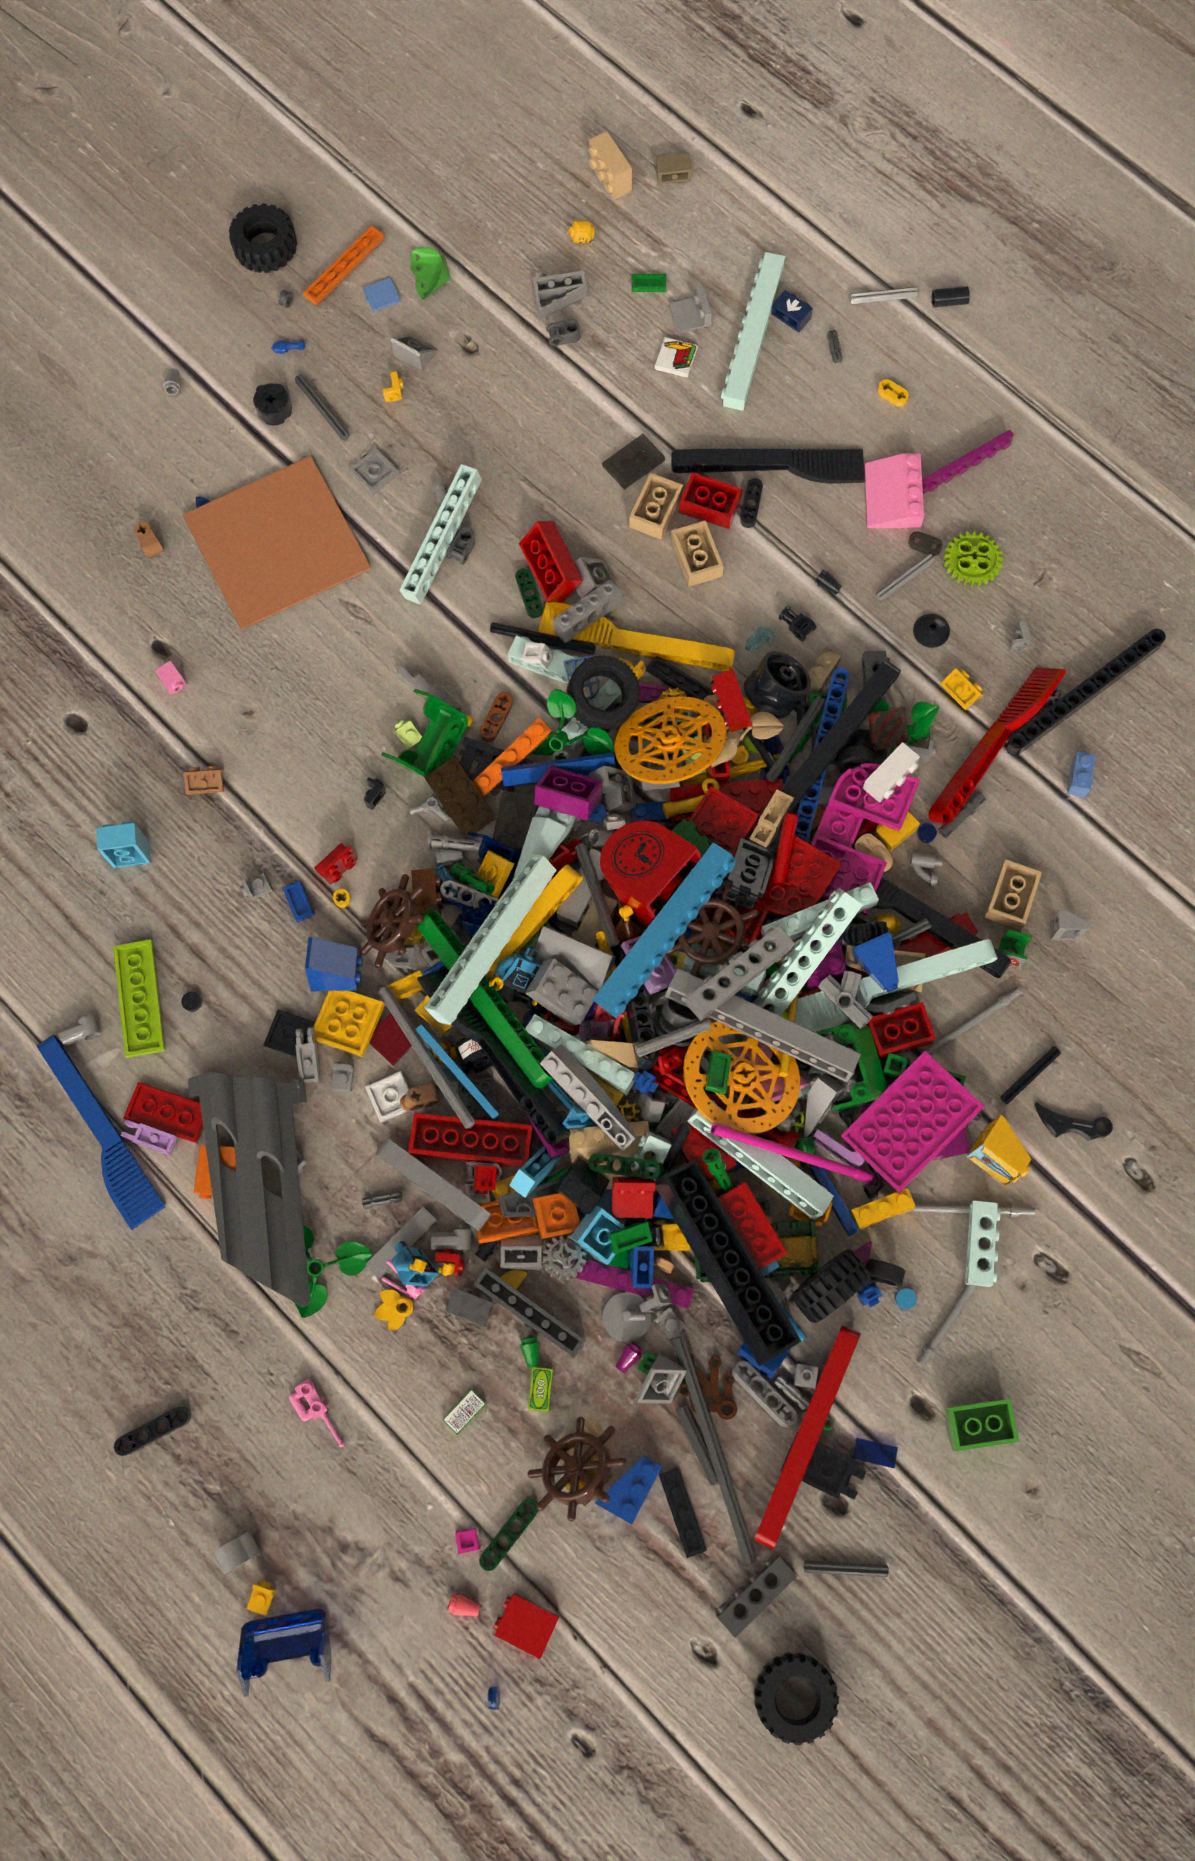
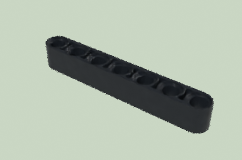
M621 944L615 954L617 956V967L626 956ZM643 983L638 989L637 995L626 1005V1013L636 1063L640 1069L650 1070L659 1057L658 1050L641 1057L637 1055L635 1050L637 1045L656 1038L646 989Z

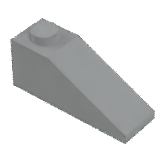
M826 1073L820 1077L816 1076L810 1083L812 1088L808 1092L804 1129V1136L806 1138L816 1132L844 1090L842 1085Z

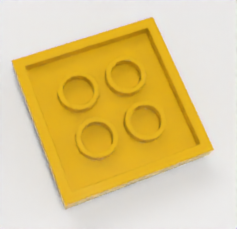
M328 991L313 1027L316 1035L315 1041L364 1057L385 1003L352 991Z

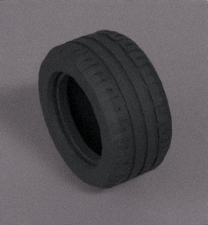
M606 655L594 656L583 661L573 672L566 693L575 700L577 705V711L573 717L583 726H587V728L599 727L605 731L615 729L624 724L634 712L640 697L639 681L630 666H627L626 663L618 658ZM597 676L610 678L616 682L621 690V705L608 711L598 710L586 700L583 691L584 683L590 678Z

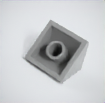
M409 334L392 337L391 339L394 356L421 371L424 370L437 352L436 349Z
M659 1354L636 1398L637 1403H671L687 1370Z

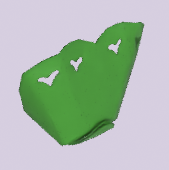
M419 247L412 250L411 270L417 277L415 283L416 290L420 298L424 300L449 280L450 273L446 258L438 251L429 247Z

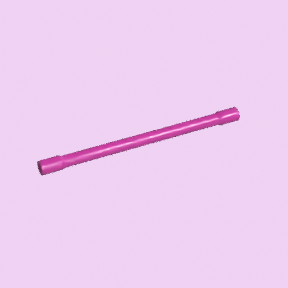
M714 1122L711 1126V1134L726 1139H733L865 1183L871 1182L873 1179L872 1172L858 1167L854 1168L735 1130L730 1126Z

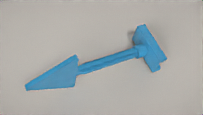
M540 1049L545 1057L551 1052ZM554 1079L547 1084L570 1110L563 1122L567 1129L586 1128L595 1125L591 1121L592 1118L568 1096Z

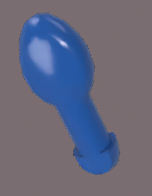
M277 341L271 348L275 353L284 354L289 350H303L305 343L303 341L291 343Z

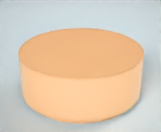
M656 1257L654 1260V1267L663 1272L671 1273L674 1265L670 1261L661 1257Z

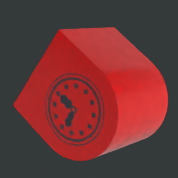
M637 821L619 828L607 839L600 854V867L622 907L625 905L631 907L633 914L629 917L641 927L647 929L702 856L696 846L661 824L652 821Z

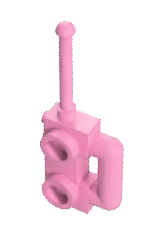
M310 1379L305 1380L296 1386V1391L290 1395L289 1399L304 1422L311 1418L316 1420L321 1416L338 1442L339 1447H343L344 1442L341 1441L327 1417L326 1412L329 1411V1406L325 1405L323 1402L324 1398L320 1397L313 1382ZM305 1397L309 1403L310 1409L308 1411L305 1410L299 1400L300 1398Z

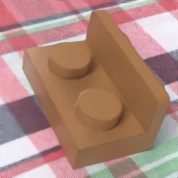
M218 765L207 766V770H200V767H189V771L183 772L186 795L224 792L222 775L224 768L219 769Z

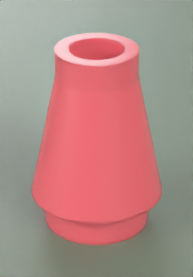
M459 1593L457 1595L452 1594L447 1611L451 1612L452 1615L477 1617L480 1604Z

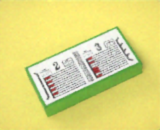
M471 1389L446 1415L443 1421L458 1435L486 1403Z

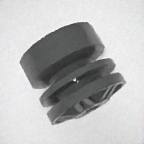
M667 998L655 1028L660 1037L700 1020L690 1008ZM696 1035L672 1045L689 1046Z

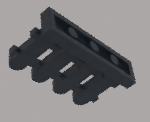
M464 736L462 744L465 750H460L459 754L462 755L460 763L473 781L493 762L494 758H497L505 750ZM476 752L482 753V756L476 755ZM525 758L519 765L532 764L534 761ZM473 760L479 761L475 774L469 772ZM502 780L490 794L496 796L501 790L507 791V800L514 802L518 796L522 797L523 792L520 790L523 784L504 786Z

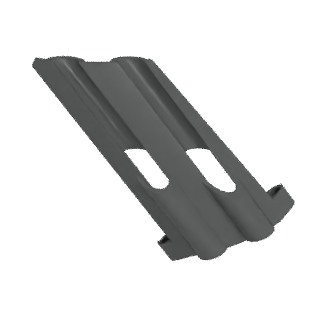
M208 1072L207 1074L191 1077L188 1079L189 1099L191 1097L200 1098L221 1260L304 1308L310 1303L292 1104L307 1103L305 1083H283L269 1078L232 1076L217 1072ZM218 1124H221L229 1132L234 1141L236 1172L221 1164ZM262 1156L271 1157L279 1166L282 1198L263 1188Z

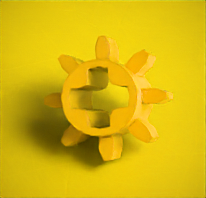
M626 1100V1105H618L621 1114L628 1123L639 1121L636 1115L640 1114L641 1110L635 1109L636 1103L631 1105ZM632 1110V1116L628 1115L625 1117V1111Z

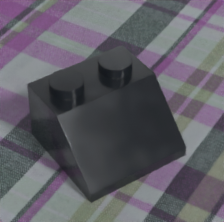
M577 1156L554 1189L584 1213L590 1214L602 1198L610 1180L601 1173L593 1171L587 1162Z

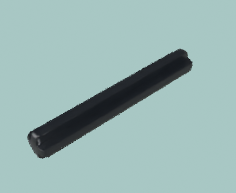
M1053 1046L1000 1096L1003 1103L1009 1104L1061 1054L1060 1050Z

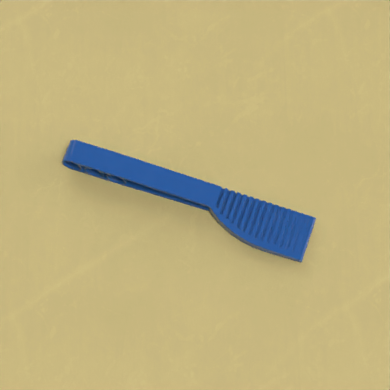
M53 1034L36 1046L101 1145V1168L106 1189L130 1229L133 1230L166 1206L58 1038Z

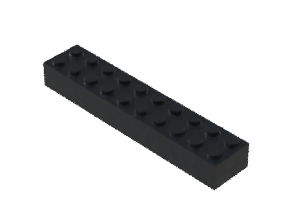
M693 1160L657 1180L655 1187L759 1367L802 1342L697 1162Z

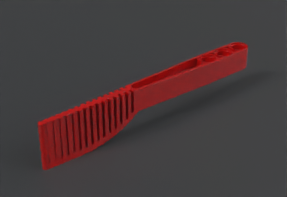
M1036 667L1027 681L1024 682L1025 684L1019 689V692L1014 695V699H1011V703H1008V706L1005 707L1006 710L1002 711L1003 714L999 715L1000 717L992 724L932 805L928 814L931 822L948 825L954 820L1011 733L1024 725L1042 708L1065 675V669Z

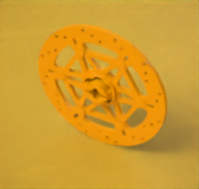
M683 696L660 699L641 707L622 724L615 739L616 758L627 774L643 782L667 784L686 780L707 769L721 754L727 737L726 725L720 712L703 700ZM675 710H689L700 714V716L693 718L677 714ZM664 712L662 716L645 725L644 727L639 726L643 721H645L649 717L657 713ZM671 719L673 725L667 726L668 720ZM676 719L687 722L677 726ZM663 721L661 729L652 728ZM709 723L712 729V737L709 743H704L702 739V726ZM696 730H698V740L689 737ZM646 733H651V734H656V735H655L654 737H652V736H650V735H648V734H646ZM632 736H637L639 752L632 756L629 752V743ZM643 739L652 742L643 749ZM686 742H689V743H691V744H693V745H695V746H690V745H685V744H686ZM680 750L689 751L678 758ZM698 752L702 753V755L693 762L683 767L677 768V765L679 763L683 762L684 760L688 759L689 757L693 756ZM663 753L665 760H660L653 757ZM674 753L673 759L669 760L668 754ZM647 761L666 766V769L653 770L640 764Z
M718 1021L710 1024V1030L696 1035L685 1055L683 1067L684 1081L692 1102L709 1121L730 1126L735 1130L748 1134H757L776 1127L789 1116L797 1102L800 1091V1074L794 1057L790 1056L788 1075L784 1077L780 1075L782 1052L769 1045L767 1046L775 1053L780 1061V1065H774L758 1047L759 1041L747 1036L745 1042L722 1044L718 1039L719 1037L743 1033ZM706 1047L717 1052L732 1055L730 1070L739 1064L732 1072L729 1071L727 1084L729 1087L728 1098L723 1094L716 1093L726 1105L725 1111L719 1109L708 1098L703 1089L706 1085L707 1074L699 1073V1065ZM743 1047L739 1058L728 1049ZM748 1049H751L750 1061L744 1058ZM756 1053L767 1065L755 1064ZM758 1070L770 1071L771 1073L760 1076ZM777 1077H783L785 1082L784 1091L779 1103L775 1104L771 1100ZM754 1079V1082H752L748 1087H745L751 1080ZM771 1079L768 1093H766L760 1082ZM754 1088H757L763 1099L757 1096L752 1090ZM734 1091L740 1093L736 1103L733 1102ZM745 1094H748L757 1102L741 1104ZM762 1107L766 1111L765 1115L756 1118H740L737 1116L738 1110Z

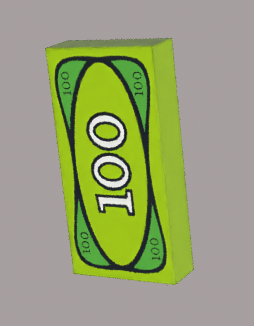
M532 1367L528 1410L549 1412L553 1369Z

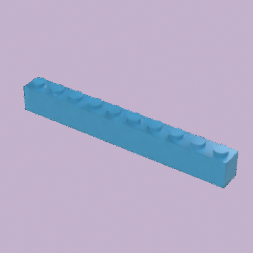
M714 842L711 844L592 999L596 1004L615 1018L624 1012L628 1002L637 995L638 989L649 979L654 968L661 964L664 955L673 948L677 938L686 931L687 925L697 917L700 908L709 901L714 890L722 884L723 878L733 870L737 861L731 853Z

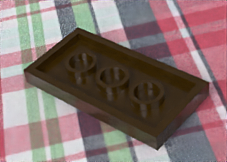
M456 756L424 777L465 839H469L497 819Z

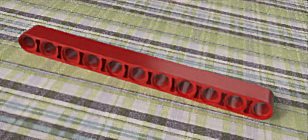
M842 1325L754 1538L755 1541L772 1549L775 1548L861 1336V1333Z

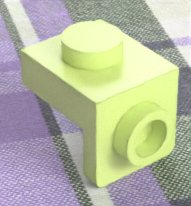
M400 720L394 725L395 729L392 730L406 749H410L422 738L410 720Z

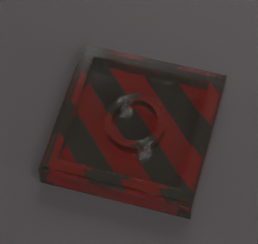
M905 707L869 713L872 751L898 747L902 742H908Z

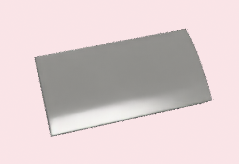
M543 926L536 945L538 953L535 961L542 965L543 961L554 958L599 991L608 980L617 956L551 927Z

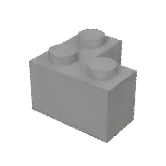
M602 766L589 773V777L603 781L602 794H605L607 812L621 815L636 807L632 776L624 770Z

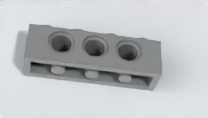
M609 579L553 619L554 632L564 643H567L622 604L621 590Z

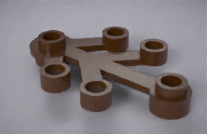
M690 1352L699 1383L703 1386L701 1387L703 1396L712 1397L717 1403H706L708 1411L717 1412L722 1419H732L737 1413V1405L732 1400V1387L735 1382L732 1373H726L722 1378L725 1384L723 1398L718 1392L721 1359L714 1356L709 1360V1366L711 1367L709 1381L695 1365L694 1355ZM713 1359L719 1361L717 1367L712 1366L711 1362ZM727 1375L732 1376L733 1381L731 1383L725 1381ZM681 1384L678 1388L679 1395L683 1397L690 1395L689 1389L686 1394L680 1392L682 1386L688 1388L687 1384ZM692 1403L691 1408L696 1413L694 1405ZM724 1405L730 1406L731 1411L729 1413L723 1411Z

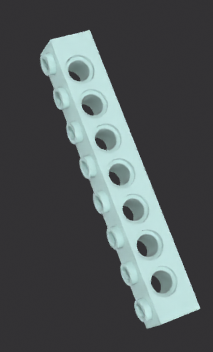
M463 464L460 465L399 590L405 599L420 605L422 604L482 481L477 469Z
M840 888L830 895L826 906L818 911L815 921L807 926L803 937L796 941L790 955L783 959L779 970L771 975L770 982L760 990L758 998L752 1004L763 1008L766 1004H771L767 1011L781 1016L863 905ZM841 907L840 913L834 915V911ZM829 924L828 929L822 931L823 926ZM817 940V944L814 947H810L811 942ZM806 956L802 963H798L800 957ZM790 972H794L793 977L787 979V975ZM778 988H782L781 993L775 995V991Z

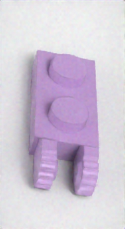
M126 1120L125 1125L135 1128L137 1131L135 1136L127 1132H121V1137L160 1153L171 1155L178 1139L177 1136L141 1123L137 1124Z
M817 1130L814 1134L813 1142L841 1162L854 1168H860L865 1160L856 1151L851 1152L844 1143L836 1142L826 1131Z

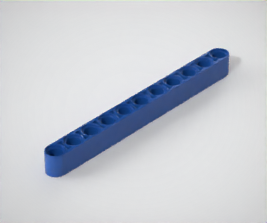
M838 668L833 672L814 749L829 732L824 727L832 728L839 719L849 681V672L844 668ZM836 678H841L844 681H838ZM832 710L835 714H831L828 711ZM826 770L808 792L813 793L815 797H809L806 794L800 802L797 812L798 821L795 836L806 843L809 840ZM802 810H809L811 814H805ZM798 827H805L806 831H800Z

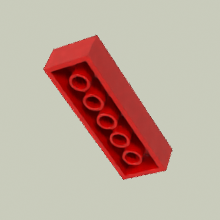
M777 779L773 783L769 780L719 782V791L758 813L761 817L776 790H783V779ZM684 784L680 787L669 788V800L671 802L706 794L702 789V784ZM707 784L708 789L710 788V786L713 787L712 784ZM693 812L676 814V816L671 817V822L680 823L683 819L688 822Z
M414 1113L408 1152L414 1157L461 1162L497 1163L500 1166L521 1168L530 1159L534 1129L532 1125L474 1119L475 1124L471 1128L466 1129L458 1117Z

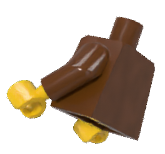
M618 901L619 908L612 920L618 939L624 941L641 936L645 931L633 925L632 920L628 918L633 914L631 907L628 905L622 907Z

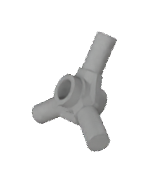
M433 791L432 795H429L421 805L409 808L411 815L425 811L428 814L439 815L446 823L451 820V817L442 809L443 806Z

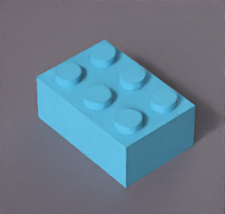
M123 822L121 825L106 824L96 828L97 850L113 868L151 863L149 841L135 823Z

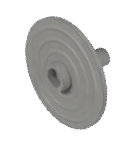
M623 1292L616 1294L606 1303L602 1318L604 1327L611 1337L618 1341L630 1342L640 1339L648 1331L651 1324V1313L641 1312L640 1304L646 1302L641 1296Z

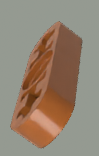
M501 692L497 695L480 728L481 738L486 742H492L497 738L513 706L512 696L507 692ZM505 698H506L507 701H508V703H506V702L504 703V705H503V707H502L503 710H502V709H500L501 706H502L501 700L504 701ZM499 713L502 715V718L499 721H494L491 718L492 715ZM490 724L493 725V726H492V729H491V730H492V734H489L488 736H486L485 731L488 732L489 729L491 728Z

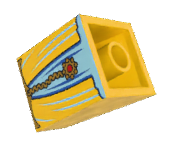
M1002 1115L984 1127L966 1156L1004 1186L1011 1182L1015 1183L1020 1176L1024 1177L1030 1169L1028 1167L1031 1161L1029 1154Z

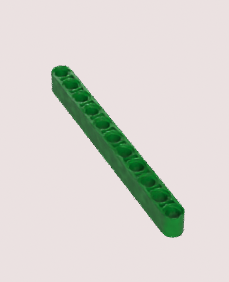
M429 909L423 915L424 921L416 923V926L450 971L465 948L437 911ZM484 975L469 999L536 1088L543 1089L553 1079L540 1064L545 1055L495 988L488 985L489 980Z

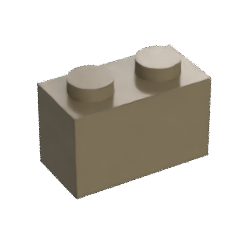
M689 153L656 156L658 185L691 181L692 167Z
M827 647L823 649L808 672L811 680V689L818 693L822 691L833 675V672L839 666L841 655Z

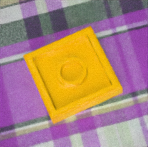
M488 850L477 876L494 885L495 890L491 896L499 897L514 863Z

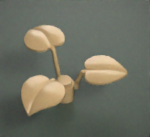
M718 695L705 697V702L714 706L722 717L725 716L724 711H720L716 702L719 700ZM758 712L751 718L753 725L747 727L741 735L737 731L731 733L729 727H726L727 737L724 748L711 766L715 767L734 758L739 741L743 740V737L749 730L752 729V735L757 739H768L779 734L784 728L783 724L771 713Z

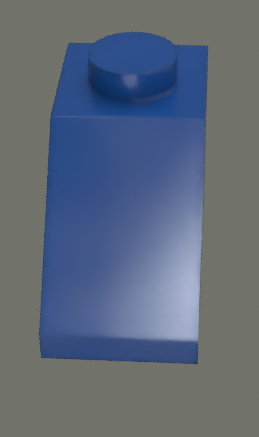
M640 1245L629 1249V1269L632 1288H652L654 1269L653 1246Z

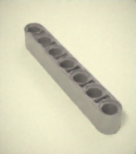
M389 1138L376 1151L375 1154L477 1231L482 1228L491 1216L483 1207Z

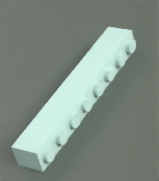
M695 1107L687 1120L690 1125L813 1220H816L825 1213L834 1196L825 1187L819 1185L811 1176L805 1174L793 1162H790L780 1154L711 1134L713 1123Z

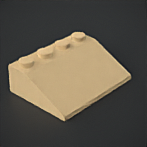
M648 1121L628 1123L637 1138L624 1151L599 1126L570 1129L571 1162L573 1163L577 1156H579L588 1163L590 1156L594 1153L632 1157L634 1153L637 1154L640 1148L638 1143L641 1136H645L647 1131H649ZM646 1152L644 1158L652 1159V1152ZM618 1159L613 1162V1168L617 1171L621 1167V1162ZM596 1160L598 1165H606L607 1161ZM599 1172L610 1180L606 1190H612L613 1177H623V1175Z

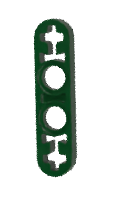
M594 1153L588 1161L589 1167L596 1172L646 1179H659L664 1173L662 1163L655 1160ZM616 1159L621 1162V1167L617 1171L613 1168V1162ZM596 1160L607 1161L606 1165H598ZM633 1162L639 1164V1171L637 1173H633L631 1170ZM645 1167L657 1168V1172L645 1171Z
M524 1500L481 1554L479 1563L482 1569L491 1571L499 1565L537 1515L539 1510L536 1507L538 1503L535 1500ZM533 1503L534 1513L526 1515L525 1518L529 1520L525 1523L523 1518L517 1516V1513L520 1512L522 1515L526 1510L524 1505ZM516 1519L521 1522L522 1528L519 1532H513L510 1529L511 1521ZM500 1537L507 1538L509 1542L508 1547L504 1550L497 1547V1540ZM493 1546L495 1551L501 1553L502 1556L499 1558L496 1555L493 1558V1566H485L486 1560L484 1557L485 1555L487 1557L491 1556L494 1551H491L490 1548Z

